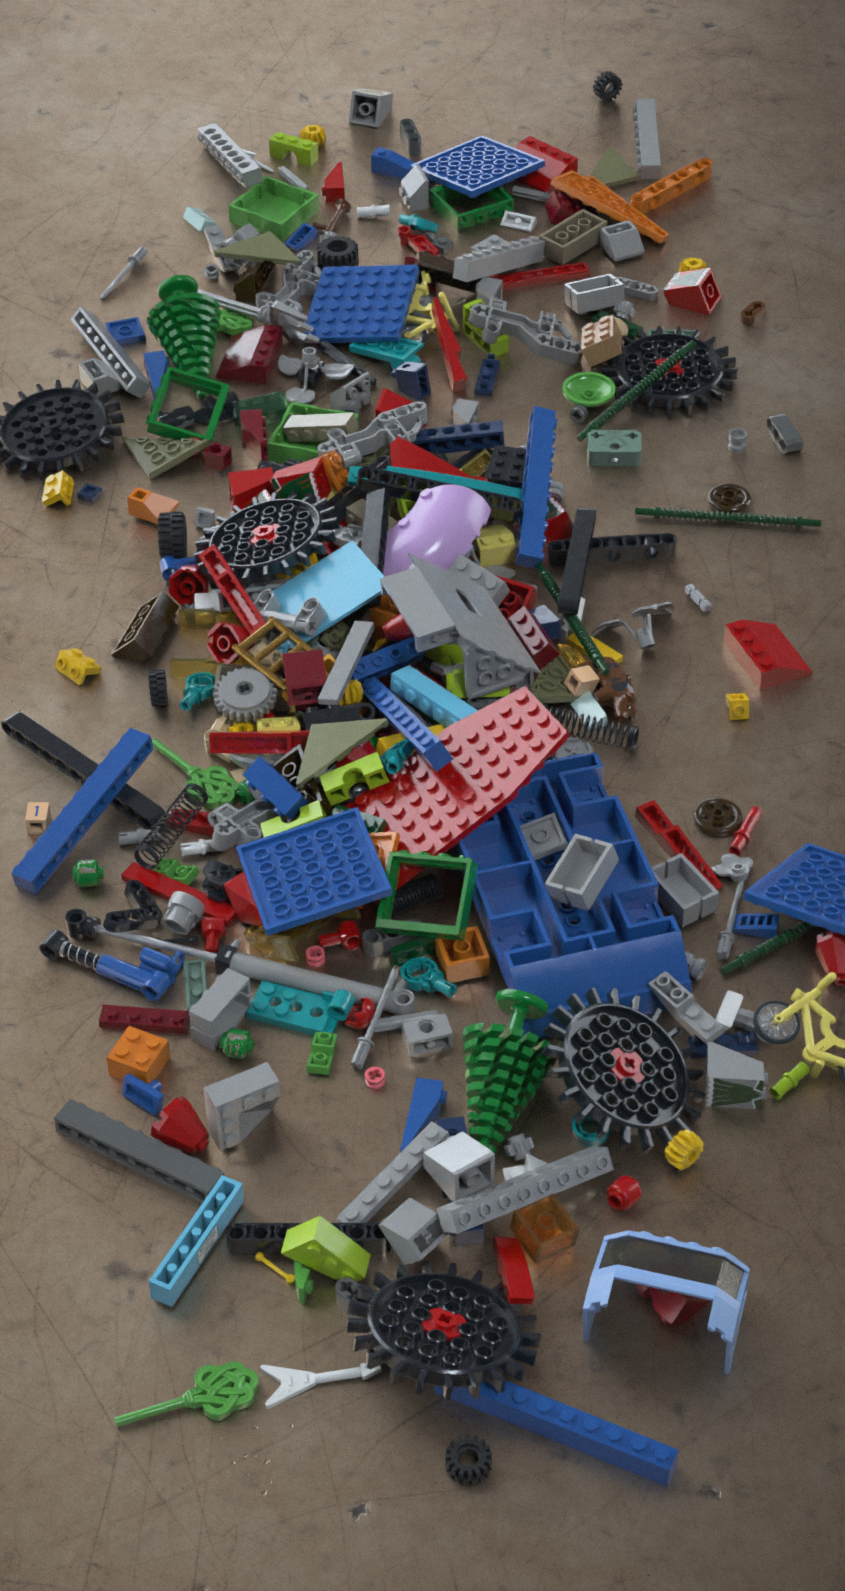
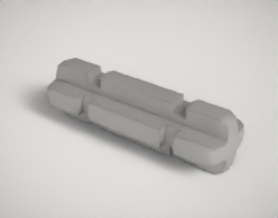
M693 584L685 586V593L690 596L703 612L712 609L711 602Z

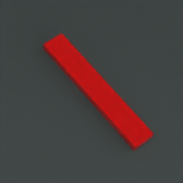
M586 262L491 276L490 278L502 280V290L587 277L590 276V270Z
M132 862L121 874L123 881L138 880L145 885L148 892L168 901L175 891L188 893L201 901L205 906V912L202 916L225 917V926L227 927L237 917L231 904L227 902L218 903L207 897L206 893L154 870L146 869L138 863Z

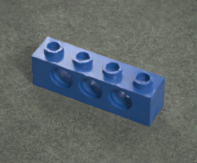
M413 636L361 657L351 680L361 682L362 686L370 678L376 677L379 679L406 667L408 664L413 665L421 662L426 652L418 653Z

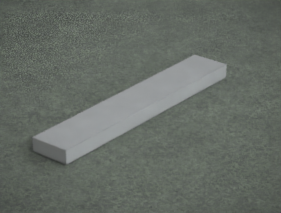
M354 622L318 697L319 704L339 705L375 628L374 622Z

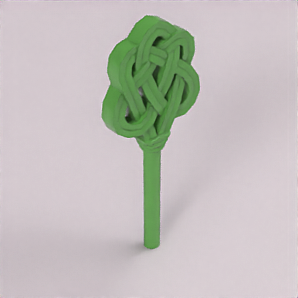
M227 308L221 311L218 331L236 335L253 329L252 316Z
M156 738L152 740L153 746L187 772L189 781L186 782L185 786L189 783H194L205 789L208 801L204 807L215 809L225 803L230 805L235 803L238 783L235 779L228 776V771L224 767L211 766L204 771L200 767L189 765ZM187 790V793L195 795L201 802H204L200 794L193 790ZM189 795L193 800L198 801L195 797Z
M237 1361L228 1362L220 1367L214 1365L202 1366L196 1371L194 1376L195 1388L186 1391L182 1397L114 1417L116 1427L182 1407L190 1409L202 1407L205 1416L211 1420L221 1421L229 1417L233 1411L243 1410L252 1405L254 1395L259 1388V1376L253 1370L245 1368L242 1363Z

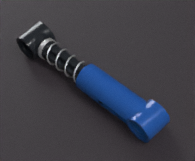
M52 930L39 946L40 952L48 959L56 960L58 957H68L70 961L76 960L78 964L84 963L88 968L93 967L97 974L141 991L151 1001L160 1000L171 985L170 978L162 971L156 970L152 973L110 955L103 954L100 957L99 953L95 955L90 950L85 951L82 949V946L79 948L75 947L74 943L71 944L68 937L60 930Z

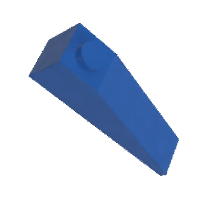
M377 147L371 155V172L404 178L410 172V165L415 162L392 150Z
M164 350L143 353L144 368L148 381L151 384L150 388L155 401L157 399L155 396L157 387L162 385L160 383L163 373L166 374L167 367H170L169 357H165Z
M416 1077L400 1153L431 1121L434 1122L440 1114L442 1104H446L447 1101L444 1081Z

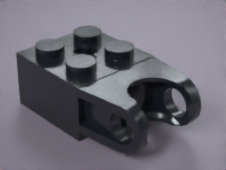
M361 702L344 706L325 705L326 709L320 710L318 706L305 708L306 712L301 713L304 730H310L312 724L372 720L375 716V709L372 704ZM364 706L369 709V715L366 718H362L359 714L360 709Z

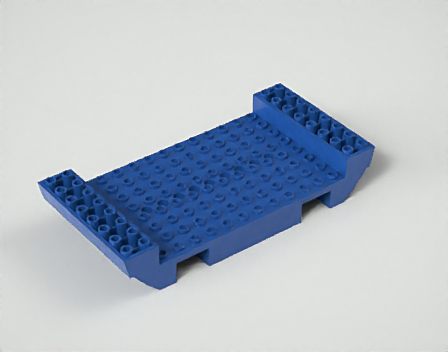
M596 752L545 761V765L541 770H536L531 775V781L517 791L518 795L513 801L452 847L456 858L464 855L465 857L472 858L478 865L472 899L508 989L534 994L547 1002L549 1006L545 1017L533 1020L524 1019L522 1027L524 1030L523 1036L531 1032L538 1035V1038L547 1037L548 1035L544 1034L543 1031L550 1022L564 1029L565 1026L551 1014L561 1005L572 1016H575L576 1014L567 1004L566 1000L576 993L583 1004L589 1007L585 994L593 987H595L602 1003H608L607 994L613 988H617L621 1005L628 1006L629 1002L638 995L640 996L638 1011L645 1015L651 1014L657 1008L662 1011L667 1010L651 990L648 983L666 971L692 994L681 931L674 916L664 917L658 905L659 884L618 796L608 797L604 789L603 764ZM555 813L568 845L575 834L592 838L593 842L600 840L613 844L619 861L589 911L572 906L570 902L569 904H564L551 900L544 883L565 849L534 861L520 825ZM525 817H531L532 819L527 820ZM548 860H549V861L552 862V863L546 864V863H544V861H548ZM461 870L463 877H465L466 871ZM563 906H569L571 909H564ZM576 921L579 924L573 925L569 922Z

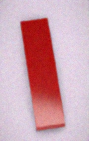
M494 1237L493 1242L499 1278H502L504 1291H507L509 1304L533 1305L535 1296L531 1276L518 1238Z

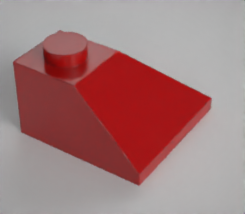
M651 1270V1272L682 1278L675 1271ZM651 1287L653 1308L660 1314L659 1318L668 1325L684 1324L709 1302L707 1299Z

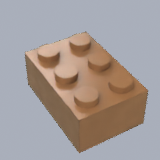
M613 315L609 317L604 316L598 322L588 323L582 328L581 351L589 367L622 354V332Z

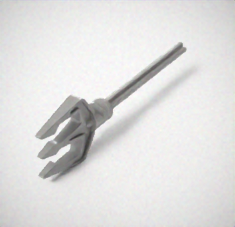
M198 289L197 293L212 297L219 303L220 307L256 317L258 322L266 325L282 327V335L290 342L318 343L320 341L318 337L310 333L306 335L296 331L312 332L314 328L304 322H300L306 321L308 316L278 300L270 308L266 306L257 308Z

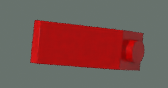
M338 162L324 180L325 186H322V196H325L326 202H336L338 199L345 200L342 162Z

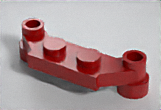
M400 226L398 228L401 246L409 245L417 253L418 251H428L432 255H439V250L423 234H412L411 228L408 226Z

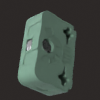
M591 430V432L587 433L588 465L625 467L641 465V432H638V430Z

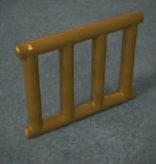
M270 616L266 624L239 645L234 644L232 650L277 687L286 692L285 678L282 680L274 674L283 667L282 657L269 668L265 667L260 661L288 639L296 644L288 653L315 649L279 620ZM275 627L282 633L255 656L246 651L249 646Z

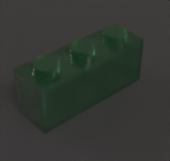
M280 391L232 402V415L237 428L241 429L240 410L262 409V416H266L267 424L277 420L282 421L289 405L284 392Z

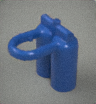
M144 947L139 955V960L141 961L139 967L152 973L156 970L162 971L170 978L171 983L174 984L176 982L175 976L178 974L177 971L180 970L183 961H185V953L179 950L170 957ZM180 957V960L176 965V960Z

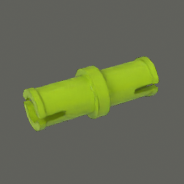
M800 1061L791 1071L785 1072L773 1087L769 1088V1093L774 1099H781L786 1092L798 1086V1082L810 1073V1068L806 1063Z

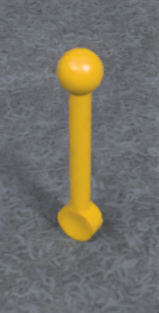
M262 1252L256 1253L255 1259L259 1262L262 1261L284 1277L288 1285L295 1283V1276L293 1274H286L267 1260Z

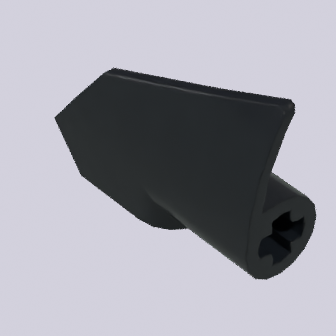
M233 390L228 392L219 423L240 418V410L243 409L239 407L238 396ZM209 396L203 400L201 409L194 412L196 423L209 425L217 399Z

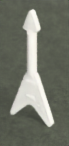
M361 1363L360 1367L317 1374L270 1365L260 1366L262 1373L281 1384L265 1402L266 1409H270L319 1383L362 1377L363 1380H366L381 1372V1366L370 1370L366 1363Z

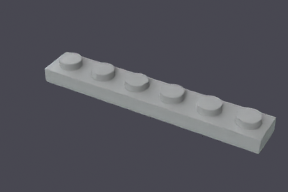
M431 1121L336 1217L337 1222L367 1223L423 1166V1152L431 1146L444 1142L450 1137L449 1132Z

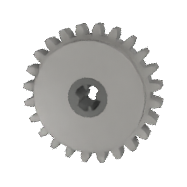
M243 667L239 670L235 668L233 672L228 671V675H222V681L217 680V686H214L213 693L215 707L218 708V712H223L224 717L228 715L230 720L237 719V722H240V720H245V722H248V720L256 721L258 717L263 718L264 713L269 714V708L273 709L274 703L277 702L276 685L258 670H253V667L250 669Z

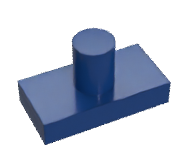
M130 1073L123 1077L122 1096L154 1116L159 1115L162 1111L164 1094L160 1092L162 1090L161 1083L157 1079H153L146 1084Z

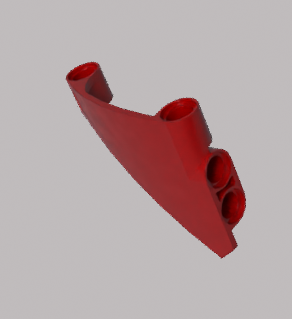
M399 436L390 444L391 466L437 472L488 482V479L485 477L469 476L453 465Z

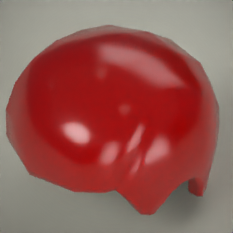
M368 997L360 999L363 1005H354L348 1018L345 1020V1025L357 1030H364L369 1027L376 1007L374 1001Z

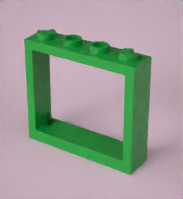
M444 185L429 189V204L457 231L502 217L505 211L514 212V199L501 187H495L491 191L486 192L497 203L462 214H458L446 202L466 196V194L459 193Z
M168 366L166 374L163 373L161 376V387H157L155 394L157 399L152 401L150 408L152 413L147 415L145 422L148 425L147 432L165 438H172V440L197 438L200 441L208 439L209 443H211L228 396L230 385ZM170 383L218 397L205 435L157 421Z
M406 850L389 852L385 874L392 888L393 895L380 899L375 927L382 933L464 941L478 865L472 858L465 857L464 855L454 858L443 853H439L438 856H432L422 851L417 854H411ZM401 865L466 871L456 926L391 920Z

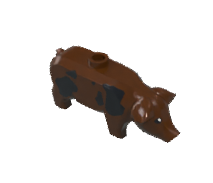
M604 657V663L610 671L606 676L592 662L578 665L577 668L589 665L600 678L596 686L598 691L594 692V697L599 705L613 707L614 715L618 722L624 723L626 717L633 721L637 712V698L634 694L629 673H624L618 662L611 657Z

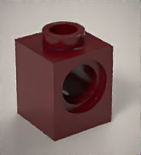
M211 442L210 446L206 447L203 451L205 466L225 471L232 462L231 447Z

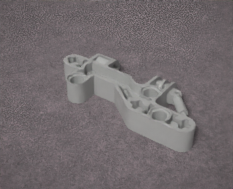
M303 250L296 256L301 260V266L288 263L282 269L283 288L275 295L268 292L256 294V307L266 306L270 308L278 300L303 313V307L299 303L300 296L309 295L314 297L322 273L318 263L314 261V253L310 250Z
M491 297L488 306L474 304L471 307L468 322L474 327L484 329L482 339L486 343H495L499 333L518 338L537 356L571 365H578L581 362L583 356L581 343L573 341L572 335L563 326V322L556 319V314L550 316V313L547 312V315L543 314L544 311L541 310L539 320L534 322L525 315L506 311L507 301ZM553 330L559 331L564 338L554 336Z
M418 401L380 413L364 430L346 435L340 428L331 429L327 433L328 441L320 444L317 448L318 456L320 457L335 449L336 453L341 456L342 465L346 469L350 465L361 464V456L376 452L385 445L390 447V444L398 436L409 442H414L422 425L428 422L427 405L422 401Z
M256 789L255 791L252 790L256 800L240 810L225 803L208 814V820L214 827L212 846L222 851L231 848L235 844L240 846L261 839L263 833L260 823L280 816L274 811L276 806L272 802L267 804L260 797L262 793ZM286 816L281 817L284 823H288Z

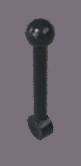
M198 937L164 939L163 941L171 943L191 942L196 944L198 943Z

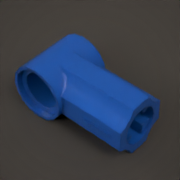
M172 556L163 557L160 560L162 577L169 581V577L182 566L197 565L195 557L175 559Z

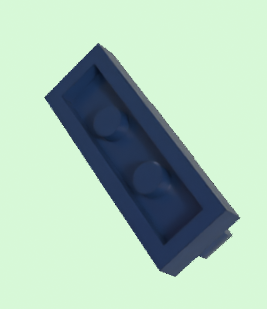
M488 353V359L486 358L482 361L474 389V394L492 396L500 368V360H495V354Z
M753 1030L742 1034L741 1031H738L737 1034H722L712 1041L746 1056L758 1055L756 1035ZM688 1036V1047H693L695 1050L690 1055V1059L707 1058L708 1045L698 1036Z

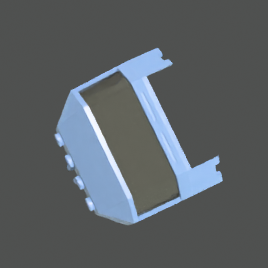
M628 1230L604 1236L583 1305V1341L588 1342L595 1312L599 1313L601 1307L605 1308L608 1306L613 1282L616 1279L657 1288L660 1293L668 1294V1291L707 1299L713 1301L707 1330L710 1332L718 1331L722 1334L721 1339L727 1343L724 1373L729 1374L748 1291L750 1268L730 1252L724 1251L719 1247L708 1248L696 1242L686 1243L677 1241L672 1237L654 1236L646 1231L635 1232Z

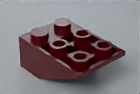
M553 190L545 204L550 222L554 225L559 224L582 209L600 217L596 208L586 206L581 200L573 199L561 191Z
M262 409L240 410L242 448L258 466L260 460L268 461L266 416H262Z
M322 649L282 654L289 712L306 711L305 708L318 706L319 709L326 708L325 704H319L318 697L327 680Z

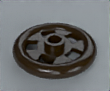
M727 483L713 487L708 492L707 501L714 510L732 514L733 512L738 513L747 509L751 503V495L742 486ZM720 496V499H714V497Z
M723 798L706 799L700 802L693 811L695 825L704 833L713 836H725L735 832L741 826L743 820L740 808L732 801ZM713 807V809H711L710 811H708L706 808ZM722 807H725V808L729 809V811L726 812L724 809H721V808H722ZM707 816L708 821L703 822L701 817ZM728 817L734 818V821L732 823L727 822ZM713 824L722 825V828L713 827Z

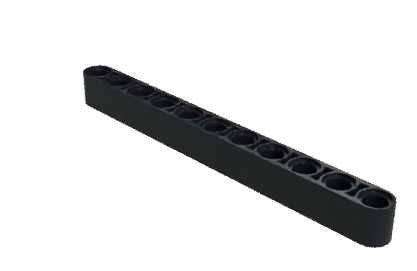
M16 711L1 722L2 729L8 736L81 786L85 784L86 779L94 773L99 765L20 711ZM127 783L109 804L145 830L152 829L165 813L161 806Z

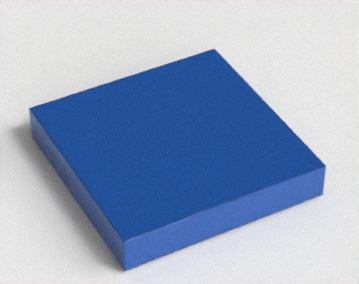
M138 317L105 323V327L119 345L146 341V335Z

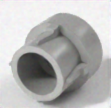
M175 891L166 905L167 911L162 923L170 931L178 935L187 936L191 928H194L205 912V906L194 896L182 891Z

